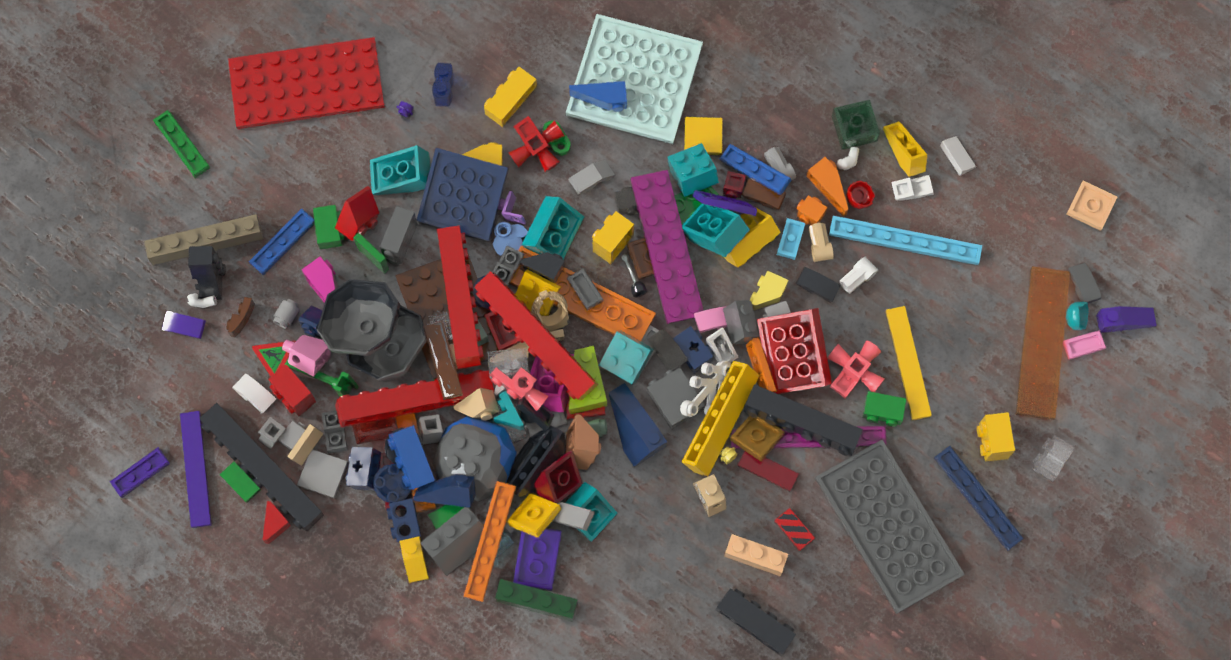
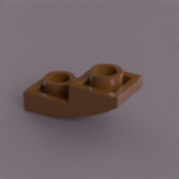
M749 179L742 196L745 199L760 202L762 206L779 210L786 192L779 195L755 180Z
M244 297L243 303L239 304L238 313L240 315L232 314L231 319H228L226 330H228L231 337L235 338L247 324L255 305L252 298Z

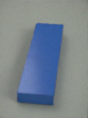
M731 144L719 158L721 162L779 195H782L791 182L790 177Z
M301 208L249 263L264 275L315 224L314 219Z

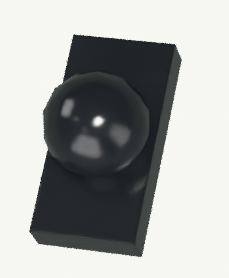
M525 397L520 399L517 407L521 410L520 415L523 422L527 424L536 423L544 431L549 429L554 414L543 404L536 411Z

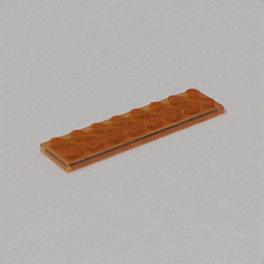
M1031 267L1016 415L1050 420L1056 418L1070 272Z

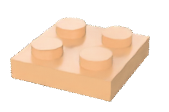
M1082 181L1066 215L1101 231L1117 196Z

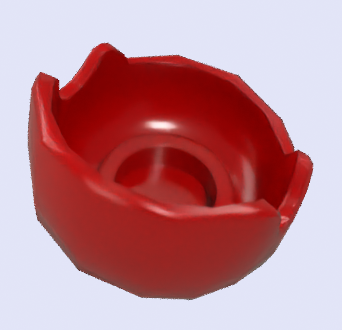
M856 181L848 187L846 197L848 203L853 208L865 209L873 204L875 194L867 182Z

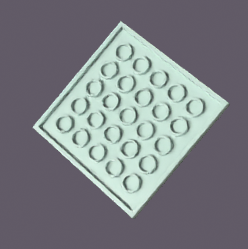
M596 14L575 85L625 81L627 109L614 112L613 110H606L570 97L566 116L673 144L703 42Z

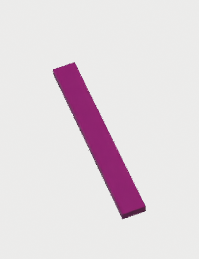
M856 426L863 429L856 447L871 446L880 440H883L887 445L886 426ZM780 428L785 432V435L774 448H816L823 446L819 442L806 440L795 432L789 433ZM732 429L730 437L737 429ZM731 441V448L742 449Z

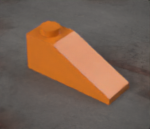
M824 157L808 170L807 178L836 210L845 217L848 212V205L837 166L832 160Z

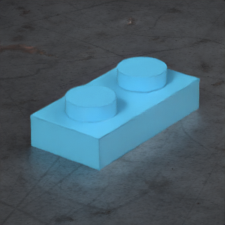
M787 218L777 255L795 260L805 223Z

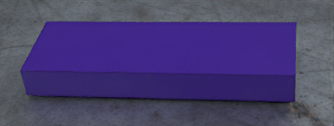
M157 447L111 480L110 483L118 495L123 498L168 466L170 462L160 448Z

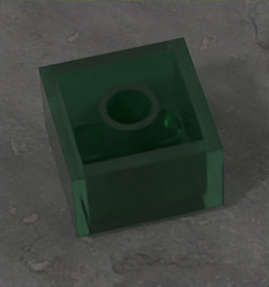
M870 100L833 109L832 120L841 150L878 142L880 131Z

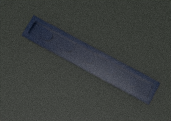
M951 446L934 457L1007 551L1024 539Z

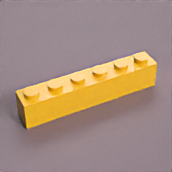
M732 362L682 460V463L694 473L709 476L753 386L760 376L748 364Z

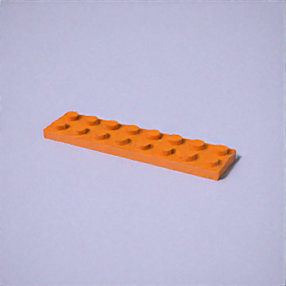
M522 246L518 250L525 254L523 259L539 255ZM520 265L510 284L519 287L525 272L520 269ZM564 267L555 284L561 286L558 293L566 300L568 313L614 336L617 331L621 330L642 341L656 316L655 312L595 282L593 284L602 296L603 302L587 311L567 280V277L575 272ZM555 301L553 305L558 307V301Z

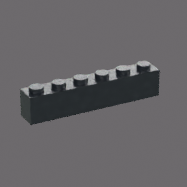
M757 385L753 386L744 408V412H747L753 418H762L770 425L783 427L789 433L795 432L806 440L819 442L821 446L836 449L845 456L853 455L863 431L861 428Z

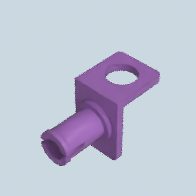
M509 191L507 198L500 200L498 209L502 210V215L506 221L525 225L526 221L522 215L511 213L516 197L512 191Z

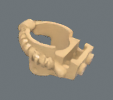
M545 290L540 292L539 297L534 300L532 306V313L550 332L568 325V306L564 297L554 291L547 292ZM549 297L550 300L558 301V309L555 313L549 316H541L539 311L543 305V299Z

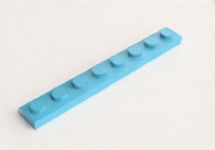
M838 216L832 217L829 236L979 265L982 245Z

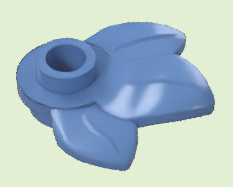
M498 223L494 229L496 237L493 241L496 253L502 256L506 246L519 250L523 243L521 238L527 235V230L520 224ZM506 229L507 233L501 234L500 231Z

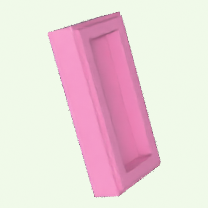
M1100 330L1062 342L1069 360L1106 349Z

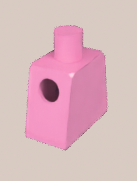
M302 335L296 342L285 340L282 347L283 351L289 353L288 362L290 365L313 377L331 356V351L324 340Z

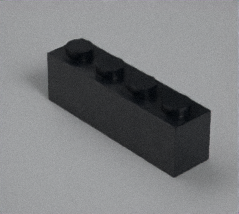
M730 588L717 606L716 611L782 656L796 636L793 633L794 629L786 623L784 625L777 621L778 618L771 612L765 613L760 609L761 606L753 600L749 602L744 598L745 594L736 588L732 590Z

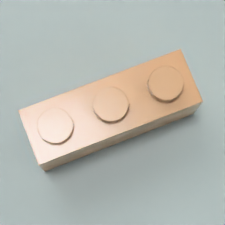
M732 534L724 557L781 576L788 554Z

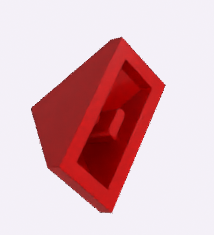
M267 501L262 540L270 544L291 525L271 501Z

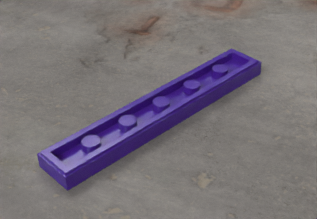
M200 411L180 413L191 528L212 525L202 423L199 419L201 417Z

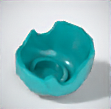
M1074 302L1068 307L1066 321L1071 329H1086L1089 315L1087 302Z

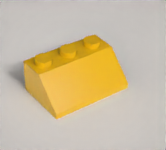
M756 208V216L745 213L740 214V217L750 230L732 251L724 257L736 267L744 265L749 258L760 252L766 244L773 241L781 233L772 216Z

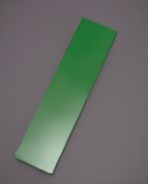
M169 110L153 119L156 126L194 178L210 169L206 160Z

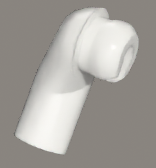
M851 147L849 156L839 159L837 167L843 170L854 167L857 164L859 148Z
M196 293L187 296L188 304L193 307L206 308L217 304L215 296L198 299Z

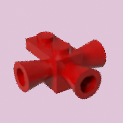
M529 116L513 126L525 144L508 152L518 167L531 155L535 158L538 156L544 172L551 170L560 163L548 150L550 148L549 142L565 136L555 120L542 134Z

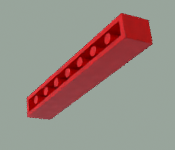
M460 225L437 229L457 368L481 365L480 358L484 356L482 346H478L477 342L481 341L480 330L475 329V324L479 323L477 312L473 313L472 309L476 308L475 297L470 296V292L473 291L472 280H468V276L471 275L470 265L465 263V260L469 259L467 248L463 249V244H466L465 232L461 233Z
M490 271L474 287L478 291L476 295L483 302L486 300L491 305L489 309L496 316L499 314L503 318L502 323L509 330L512 328L516 332L514 336L522 344L525 342L529 346L527 350L535 358L538 356L542 360L540 364L548 372L551 370L555 374L553 378L561 386L564 384L568 388L566 392L574 400L576 398L583 400L599 385L496 273Z
M475 370L471 374L466 375L464 373L457 374L463 396L443 400L438 378L429 382L421 380L413 385L401 384L392 389L384 387L371 393L370 391H363L355 396L343 395L337 399L335 405L340 427L454 406L479 388L495 392L491 377L489 376V370Z

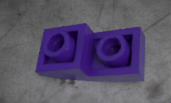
M167 311L162 330L201 339L206 320Z

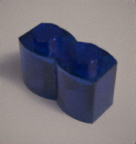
M437 63L434 69L435 82L432 86L434 103L436 106L449 107L452 102L451 88L454 84L453 68L450 63Z

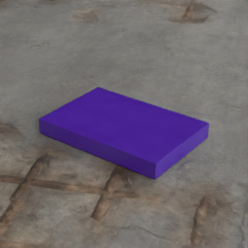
M694 190L693 197L702 204L756 216L757 209L746 201Z
M546 528L538 538L521 531L514 583L552 590L562 531Z

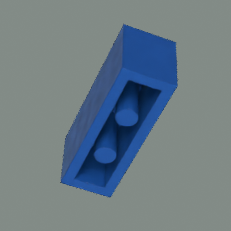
M414 425L388 434L390 438L388 439V444L391 450H395L397 456L395 462L404 474L402 476L404 485L409 487V489H415L435 481Z

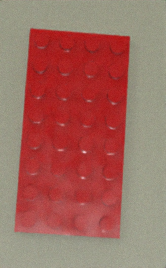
M375 37L228 58L237 129L385 108Z

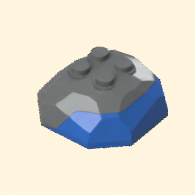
M467 416L445 428L438 444L433 466L439 480L452 475L474 477L476 491L474 500L481 502L493 496L497 481L507 482L517 451L505 427Z

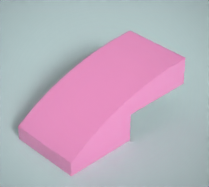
M727 306L694 313L699 333L715 328L719 330L720 328L727 327L723 308Z

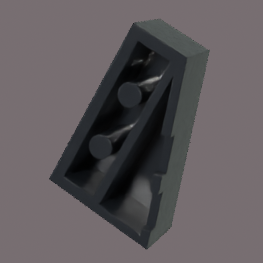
M213 246L189 247L188 266L192 279H197L198 284H195V289L199 290L198 298L215 296L217 300H222V276L226 274V267L222 263V259L219 258L218 252L214 250Z

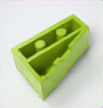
M594 346L575 350L574 358L599 385L583 400H578L577 398L574 400L570 396L569 414L607 406Z

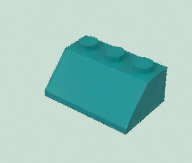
M545 196L522 246L537 254L549 252L553 255L555 253L564 259L584 216L560 197Z

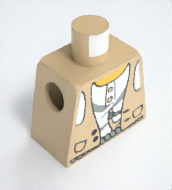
M714 474L693 483L708 517L727 509L726 498Z

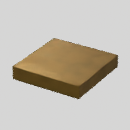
M749 416L733 433L730 441L762 462L782 439L785 432L775 425L766 423L762 418Z

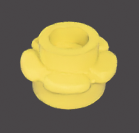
M726 447L720 453V460L726 464L731 463L738 455L735 447Z

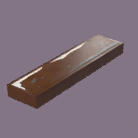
M443 321L424 326L443 400L463 396Z

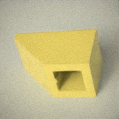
M767 271L765 276L761 275L757 284L760 288L757 293L753 292L750 298L753 310L755 311L780 302L788 280L770 271Z

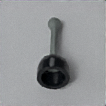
M624 254L622 260L625 261L634 282L631 286L632 295L635 298L641 297L647 293L644 283L637 281L629 262V255Z

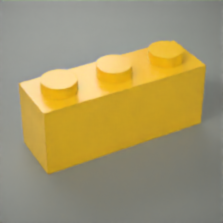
M520 67L515 71H511L504 85L501 84L493 98L490 97L484 104L485 115L502 127L537 87L536 78Z

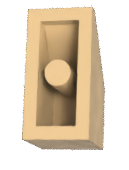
M483 388L477 389L453 406L454 410L483 421L491 419L494 414L499 412L493 390Z

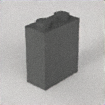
M396 206L380 245L382 255L385 256L388 263L393 265L396 263L402 264L418 225L415 213Z
M680 367L676 370L674 368L670 369L660 380L656 378L648 384L647 393L671 430L692 418L682 415L680 408L685 400L693 401L698 394L690 386L689 380ZM703 402L698 406L697 414L704 410L705 405Z

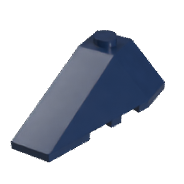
M625 383L608 393L623 451L633 467L667 447L666 439Z

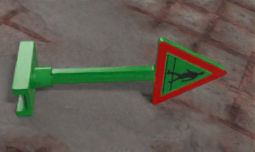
M284 342L252 346L253 351L270 376H273L287 364L291 369L331 385L340 397L349 395L352 388L357 390L359 388L353 378L343 371L339 378L331 377L320 371L313 377L290 365L288 362L289 353L282 350Z

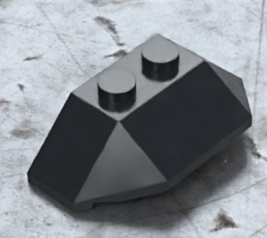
M550 425L549 429L539 431L527 440L515 457L506 484L516 486L515 495L521 497L537 492L535 482L542 471L563 456L565 433Z

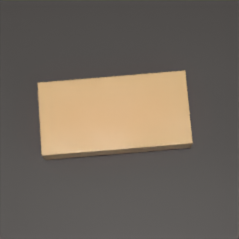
M309 424L288 457L302 466L323 433Z

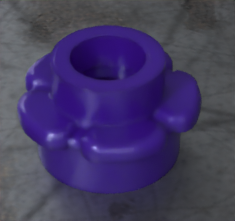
M401 101L399 106H396L400 115L404 117L413 115L414 107Z

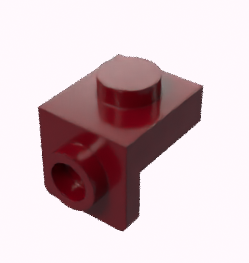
M728 171L723 194L733 199L741 198L746 175Z

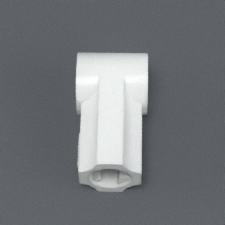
M865 256L855 264L853 269L839 283L846 292L851 294L864 281L867 282L875 276L879 270Z

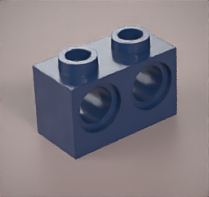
M413 498L389 503L390 508L386 509L388 519L393 520L394 527L391 528L392 538L400 542L401 540L421 537ZM401 505L407 509V513L403 517H399L396 514L397 507ZM403 525H408L411 528L408 536H403L400 533V528Z

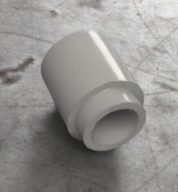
M290 299L287 301L283 300L274 314L273 322L286 329L288 325H291L299 312L298 304Z

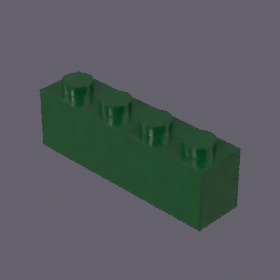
M500 579L495 596L496 602L573 622L578 604V599Z

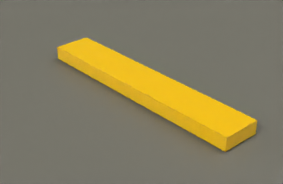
M902 306L887 309L885 312L911 419L913 421L931 417L932 414L906 308Z

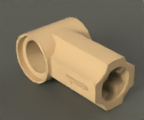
M815 223L809 226L813 261L833 259V248L828 240L825 223Z

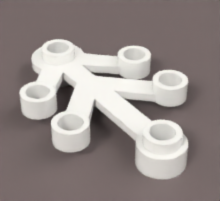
M723 360L716 365L704 363L701 367V372L706 375L715 373L716 375L712 379L698 376L691 377V387H705L693 401L685 400L681 404L680 411L682 415L689 417L698 413V406L707 397V403L704 408L706 415L715 398L717 384L719 383L720 388L731 366L730 361Z

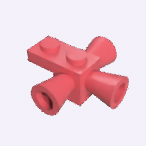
M866 341L859 354L855 352L850 357L841 345L838 344L828 356V360L844 368L830 388L846 399L861 380L871 392H876L885 378L868 370L871 365L870 362L881 353V350L872 342Z
M497 367L489 375L492 377L491 381L495 385L506 388V393L513 399L525 397L536 411L548 398V395L532 387L537 379L522 367L518 369L511 379Z

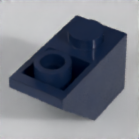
M312 305L300 316L298 321L307 336L321 338L317 328L323 310Z

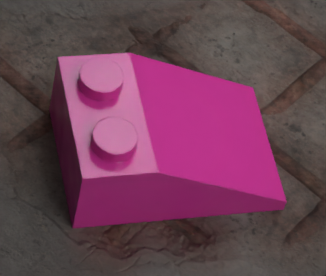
M319 256L303 268L302 272L309 285L325 303L327 294L337 288V282L334 277L336 273L327 259L324 261Z
M537 356L530 375L537 379L532 387L548 395V398L543 403L547 409L552 412H564L569 398V394L566 392L568 388L564 384L561 386L553 378L555 374L551 370L548 372L540 364L542 360Z

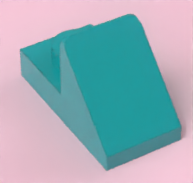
M506 391L500 393L498 404L501 410H506V412L496 416L494 422L520 431L523 430L524 424Z

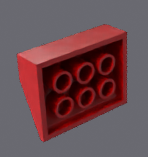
M818 308L757 319L762 349L776 388V394L832 384Z

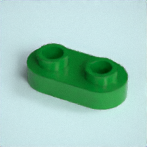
M548 121L544 124L543 132L553 121ZM556 122L565 136L548 144L556 155L564 156L569 153L571 145L561 125ZM563 145L564 149H559L558 146Z

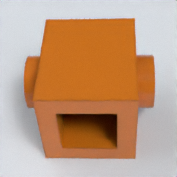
M809 195L805 200L802 199L796 208L798 209L797 217L806 225L820 223L827 211V207L822 204L821 200L816 197L812 198Z

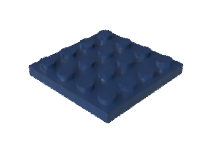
M436 148L417 221L440 228L460 225L461 233L465 232V235L490 241L509 168Z

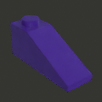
M1119 306L1102 308L1096 314L1098 328L1101 333L1157 326L1152 307Z

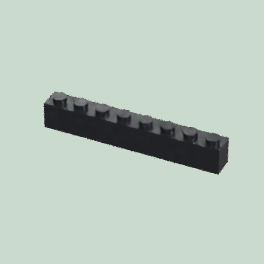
M218 403L214 404L199 418L203 422L201 427L208 434L212 432L216 436L214 441L221 448L225 446L229 450L227 454L234 461L238 459L242 463L239 467L247 475L251 473L255 477L253 481L260 489L264 486L268 490L266 495L273 502L277 500L281 504L279 509L286 516L290 514L294 518L292 522L299 530L304 528L308 531L324 516L320 509Z

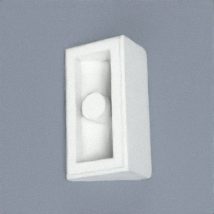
M956 136L941 142L940 147L959 176L976 168Z

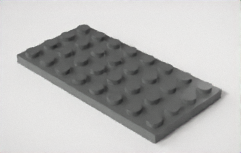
M883 440L815 477V480L896 614L965 575Z

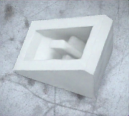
M720 328L706 338L705 346L708 344L714 352L713 356L718 362L723 360L733 362L738 358L724 328Z

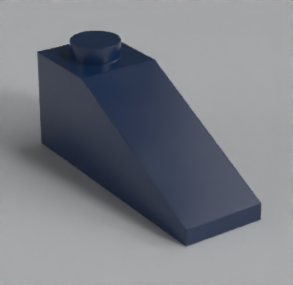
M452 475L418 487L413 501L470 508L476 497L475 478L466 475Z

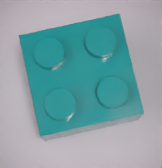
M702 143L667 157L670 172L684 197L694 193V190L700 191L719 183L717 169Z
M620 330L613 337L599 366L634 384L637 382L654 349Z

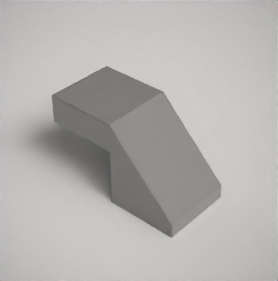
M606 160L592 163L571 176L568 180L577 194L590 192L599 182L611 180L615 174Z

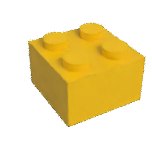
M617 211L613 215H608L602 229H597L592 236L593 252L609 264L614 262L626 247V244L634 237V224Z
M1009 412L985 415L980 421L979 426H977V435L982 440V445H980L981 456H984L985 462L1008 459L1015 451Z

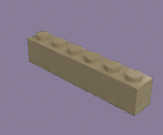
M257 214L145 240L144 242L148 260L152 265L189 257V247L213 246L214 250L261 240L264 237L260 220Z

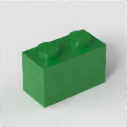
M336 205L313 208L317 244L320 250L342 246V240L345 239V236L335 229L341 210L338 211Z
M868 391L862 418L871 423H878V421L886 422V425L892 427L901 425L906 398Z

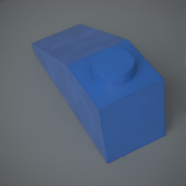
M625 81L569 85L571 97L606 110H613L614 112L627 109Z

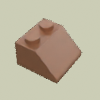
M576 414L566 431L565 454L572 451L578 469L588 470L591 463H594L596 455L600 454L601 443H598L599 435L581 415Z

